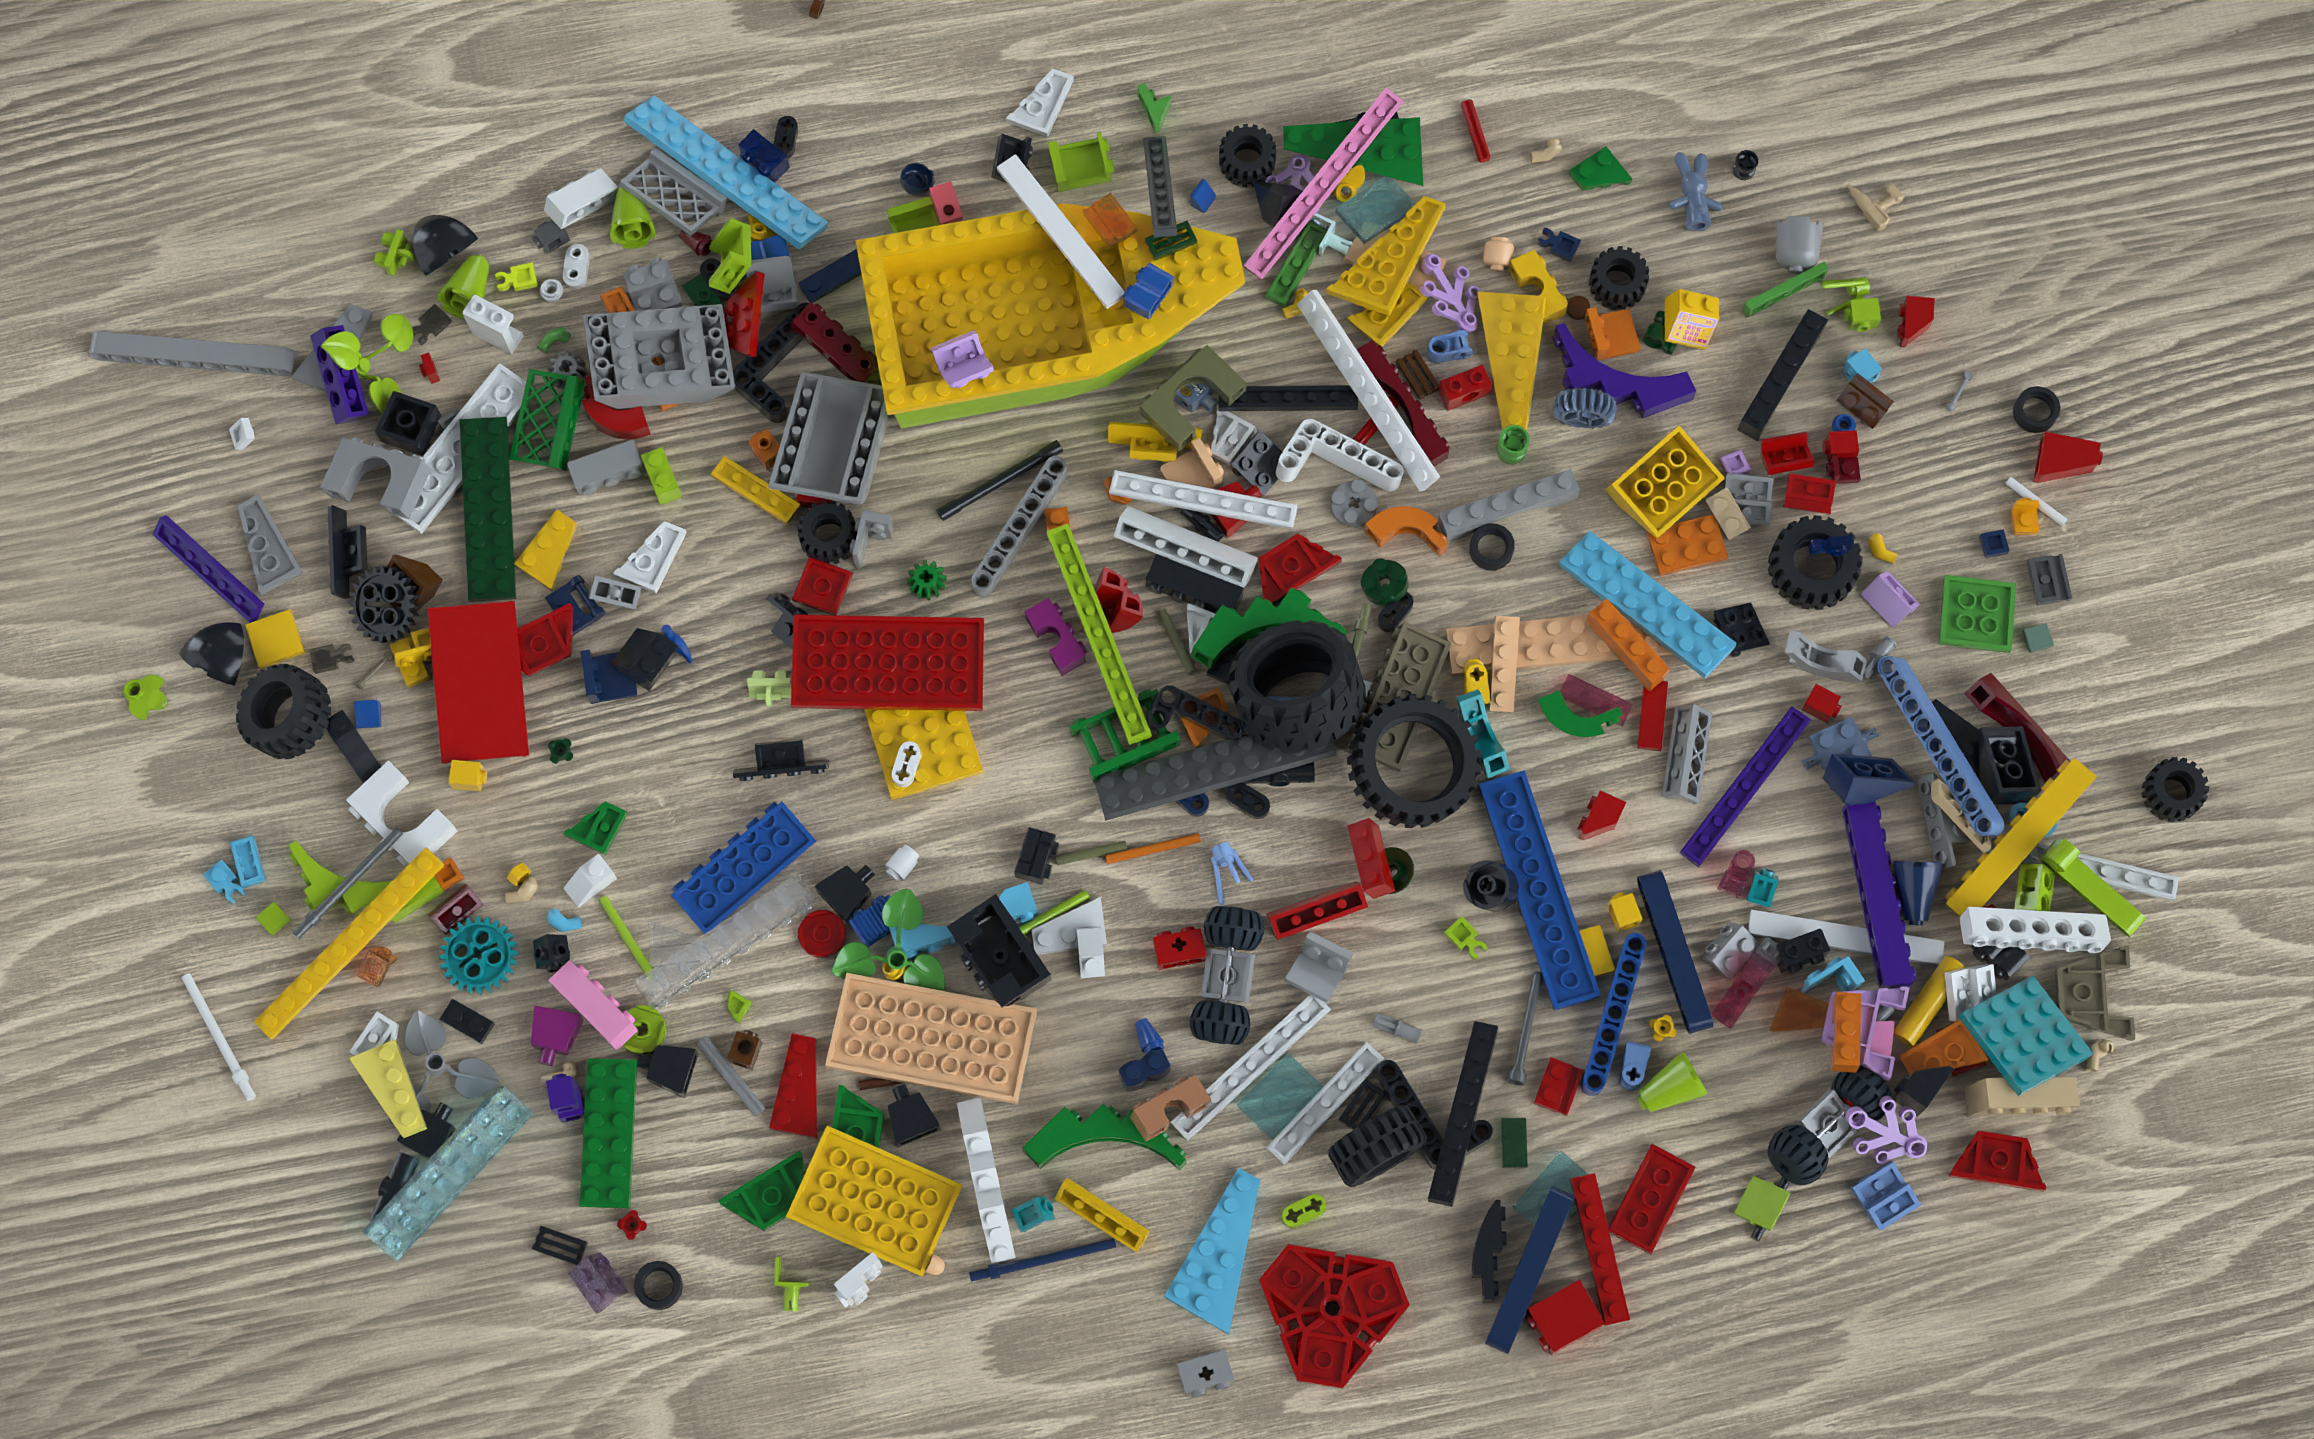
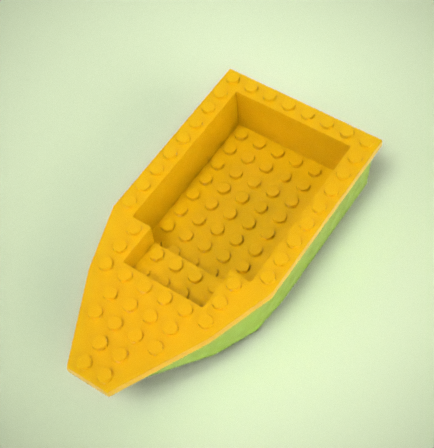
M1065 203L1056 204L1124 291H1126L1129 285L1133 286L1137 282V273L1142 267L1146 268L1149 263L1174 276L1173 286L1149 320L1125 307V298L1106 309L1028 209L855 240L887 415L894 414L902 429L1066 399L1109 386L1146 362L1188 324L1245 284L1237 239L1190 226L1197 239V244L1154 261L1149 247L1145 243V238L1153 235L1151 216L1132 211ZM1182 230L1178 232L1177 235L1187 232V230ZM1168 236V237L1163 238V239H1161V240H1159V241H1156V242L1153 243V245H1156V244H1158V243H1161V242H1163V241H1165V240H1167L1168 238H1171V237H1173V236ZM975 330L983 352L991 362L994 370L984 378L968 381L963 387L950 388L939 372L931 348Z

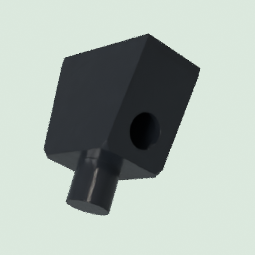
M847 865L814 887L827 904L848 924L849 920L852 919L851 915L861 909L871 896V890L866 883L875 874L867 865H864L857 873Z
M657 1045L653 1056L643 1053L639 1054L637 1067L648 1070L647 1080L650 1083L685 1098L699 1054L693 1048Z
M906 1084L892 1089L896 1102L889 1104L888 1110L894 1139L898 1148L941 1130L937 1119L920 1092L910 1096Z
M441 1102L434 1114L422 1109L421 1112L427 1129L406 1138L400 1135L397 1141L401 1145L442 1166L456 1131L452 1124L446 1122L453 1109Z

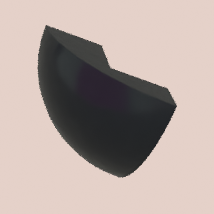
M430 215L420 219L416 224L413 232V248L419 266L425 276H427L469 247L478 237L465 224L454 218L444 215Z
M224 622L205 627L195 633L184 644L179 654L191 667L201 668L206 671L208 677L235 686L244 650L242 626L240 623Z

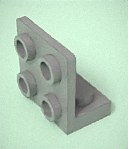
M863 510L861 518L857 517L855 524L857 537L856 540L852 539L850 545V553H852V561L855 562L856 569L862 568L869 535L877 540L892 539L894 528L890 515Z
M1310 931L1300 954L1285 977V982L1327 1003L1347 971L1353 953Z

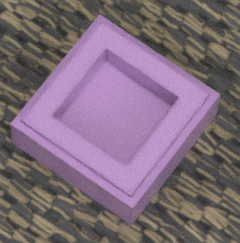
M1741 449L1719 458L1725 474L1726 472L1746 474L1751 470Z

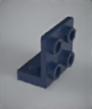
M590 649L580 651L586 696L591 704L638 695L636 683L610 666L619 652L593 656Z

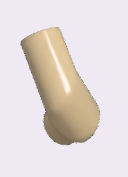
M1558 138L1549 139L1547 142L1548 148L1530 152L1531 163L1551 160L1561 151L1562 145H1560V140Z
M527 877L518 891L505 892L506 904L529 901L537 891V880L534 877Z
M2102 1039L2089 1047L2093 1054L2086 1060L2087 1071L2097 1072L2099 1069V1059L2114 1050V1045L2110 1040Z

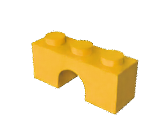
M1534 249L1510 260L1508 270L1518 288L1534 285L1541 291V294L1538 296L1546 297L1543 325L1565 316L1568 306L1567 299L1563 293L1560 294L1557 290V282L1554 276L1548 274L1544 258L1541 255L1538 256Z

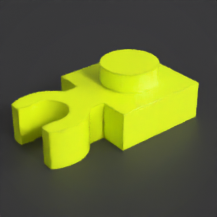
M533 262L510 267L511 273L509 274L505 272L495 274L497 280H505L503 284L497 285L498 290L502 292L508 290L511 286H514L515 291L538 287Z

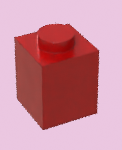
M1857 430L1828 433L1826 439L1822 441L1823 454H1827L1828 462L1832 455H1837L1838 459L1857 458L1859 454Z
M1815 684L1802 711L1828 723L1831 717L1836 718L1842 707L1838 704L1841 696Z

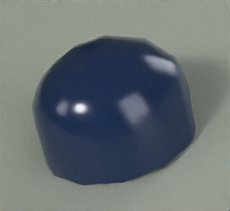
M910 163L901 171V186L910 195L916 197L923 196L930 192L929 188L933 187L935 183L934 172L924 164Z

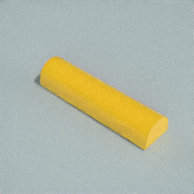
M1944 956L1895 1027L1893 1035L1907 1048H1913L1947 1000L1945 972L1966 968L1958 960Z
M1068 1177L1062 1182L1054 1200L1136 1253L1140 1250L1151 1232Z

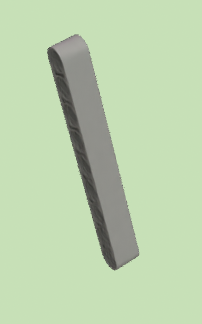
M93 332L88 356L95 360L291 376L295 351L290 348Z

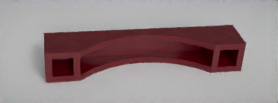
M1371 340L1356 349L1381 388L1396 399L1409 420L1412 435L1432 465L1436 466L1448 459L1449 443L1436 432L1437 427L1434 421L1425 416L1421 402L1414 400L1409 385L1405 381L1402 382L1399 378L1396 366L1393 363L1390 364L1385 358L1386 353L1381 345L1377 346L1374 340Z
M1992 673L1980 678L1964 693L1979 711L1995 720L2002 727H2023L2032 760L2037 766L2044 783L2049 778L2055 780L2060 773L2057 769L2066 759L2071 762Z

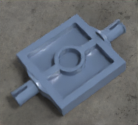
M1853 717L1845 719L1808 737L1813 747L1814 756L1802 760V764L1805 765L1804 768L1806 770L1819 764L1825 771L1831 754L1872 757L1867 741L1879 737V733L1876 732L1877 729L1875 727L1862 733L1858 729Z

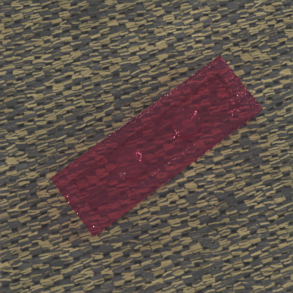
M1568 674L1561 688L1564 700L1596 715L1620 706L1623 716L1619 717L1620 722L1616 724L1622 727L1633 707L1632 703Z

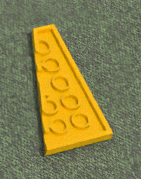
M1423 196L1398 224H1394L1383 238L1380 237L1356 260L1357 263L1348 271L1345 270L1336 283L1326 288V294L1390 316L1445 210V203Z
M1477 291L1502 430L1510 425H1518L1527 431L1546 297Z

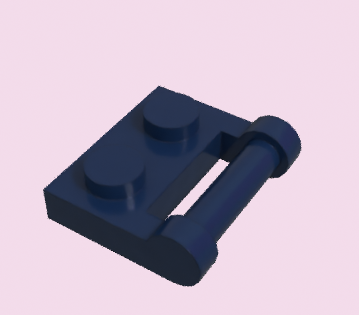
M581 575L573 577L567 584L545 597L553 611L568 603L572 604V636L606 614L604 609L598 606L595 600L588 598L589 591L585 587V581ZM574 590H577L591 612L587 616L584 615L570 594Z

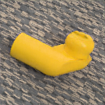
M1298 289L1295 293L1296 297L1293 305L1282 308L1285 319L1302 314L1297 303L1308 294L1306 289Z
M1872 534L1868 540L1872 556L1894 564L1898 553L1886 549L1881 534Z

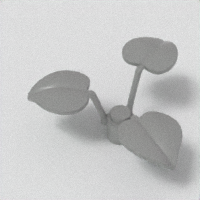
M417 1010L408 1022L405 1032V1044L409 1052L415 1056H421L426 1052L428 1054L425 1060L427 1072L419 1091L413 1086L421 1110L429 1111L430 1108L429 1099L421 1095L430 1076H440L444 1071H448L457 1077L455 1089L461 1096L468 1099L479 1098L499 1084L495 1071L479 1059H463L458 1065V1072L450 1068L449 1065H446L442 1054L432 1052L439 1050L445 1043L446 1031L443 1025L436 1019Z

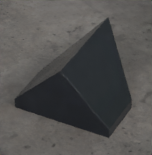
M1253 181L1262 219L1273 227L1276 226L1303 192L1292 185Z

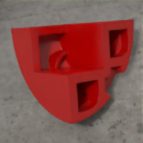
M1103 567L1094 590L1111 633L1124 631L1137 624L1143 617L1142 602L1139 595H1134L1127 587L1128 581L1109 568Z

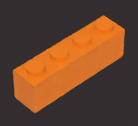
M1608 599L1589 612L1586 622L1648 691L1652 690L1668 676L1670 671L1668 665Z

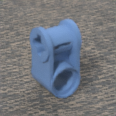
M1459 330L1450 334L1433 337L1429 342L1426 352L1428 360L1431 363L1440 364L1470 357L1473 351L1469 348L1467 342V331ZM1439 347L1443 352H1435L1433 348Z
M1631 1041L1626 1042L1620 1083L1624 1089L1634 1091L1641 1086L1648 1065L1651 1046ZM1630 1073L1635 1074L1634 1081H1630Z

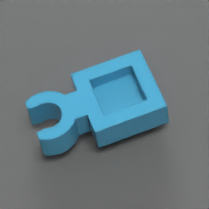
M222 859L203 874L219 894L225 891V897L233 904L236 902L232 898L234 891H239L243 896L246 894L240 885L233 884L238 880V877Z

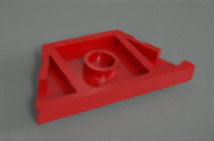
M756 271L729 298L725 306V326L729 347L751 357H756L765 274Z
M1298 533L1258 558L1263 599L1269 600L1273 605L1284 599L1291 587L1298 590L1341 563L1342 558L1337 554L1333 555L1324 550V547L1319 544L1310 542L1306 537Z
M571 603L517 628L521 671L527 676H531L572 656L573 606Z
M1978 1130L1949 1172V1177L2041 1192L2046 1191L2045 1182H2042L2038 1171L2037 1161L2032 1156V1148L2028 1138Z

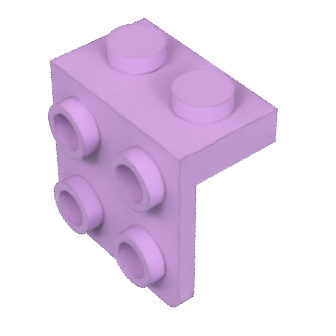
M975 330L931 348L939 372L950 388L963 387L968 381L984 378L994 370L991 362L983 352Z

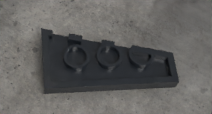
M1935 699L1932 704L1980 781L1979 730ZM1928 721V723H1927V729L1929 730L1930 723H1929V721Z

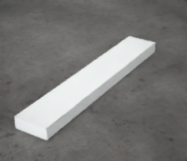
M1366 1042L1266 1149L1285 1165L1385 1058Z

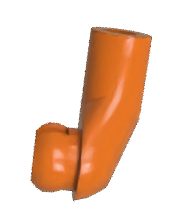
M1112 477L1105 478L1103 484L1109 499L1122 505L1129 504L1132 500L1131 498L1109 494Z

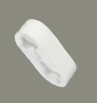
M905 742L899 748L892 770L893 781L899 787H907L914 780L921 759L920 748L914 742ZM910 748H913L916 755H911L909 762H906L907 756L904 751H909ZM904 767H907L906 773L909 777H904L903 781H900L897 773L901 774Z

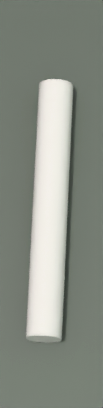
M2010 477L2005 483L2023 498L2039 500L2040 505L2038 509L2061 527L2068 520L2014 478Z

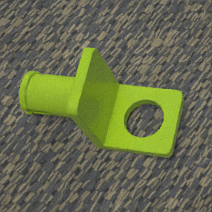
M776 1256L774 1286H782L784 1288L783 1311L790 1310V1303L791 1311H799V1289L810 1286V1282L781 1281L782 1256Z

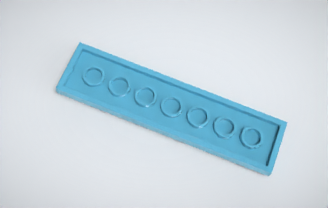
M1591 531L1559 562V567L1603 601L1608 599L1625 618L1704 679L1736 647L1735 641Z

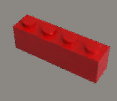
M1355 881L1266 913L1273 936L1279 940L1368 908V904L1361 884Z

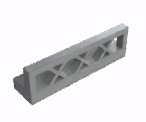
M1695 704L1675 707L1662 797L1666 799L1681 798L1692 804L1699 803L1712 719L1711 712ZM1699 715L1703 716L1701 727L1698 723ZM1696 737L1699 741L1698 749H1696L1694 744ZM1692 760H1694L1696 765L1695 772L1691 768ZM1689 782L1692 786L1691 795L1687 793Z

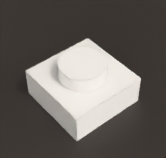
M240 418L229 428L234 447L237 450H243L255 439L249 418Z

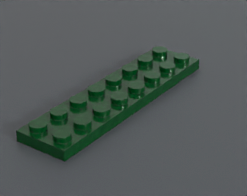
M507 417L459 419L468 601L517 599Z

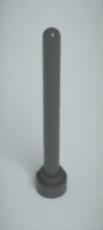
M1539 971L1533 973L1514 1066H1511V1069L1507 1071L1506 1082L1514 1085H1525L1527 1077L1523 1067L1542 981V973Z

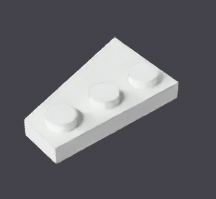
M1052 69L1036 85L1035 90L1020 102L1019 107L1006 117V122L1048 137L1074 81V76Z
M664 521L645 540V543L628 557V561L621 568L618 567L613 572L614 577L657 594L687 533L686 530Z
M1101 897L1032 929L1034 950L1037 955L1078 950L1077 929L1101 927L1103 946H1107Z

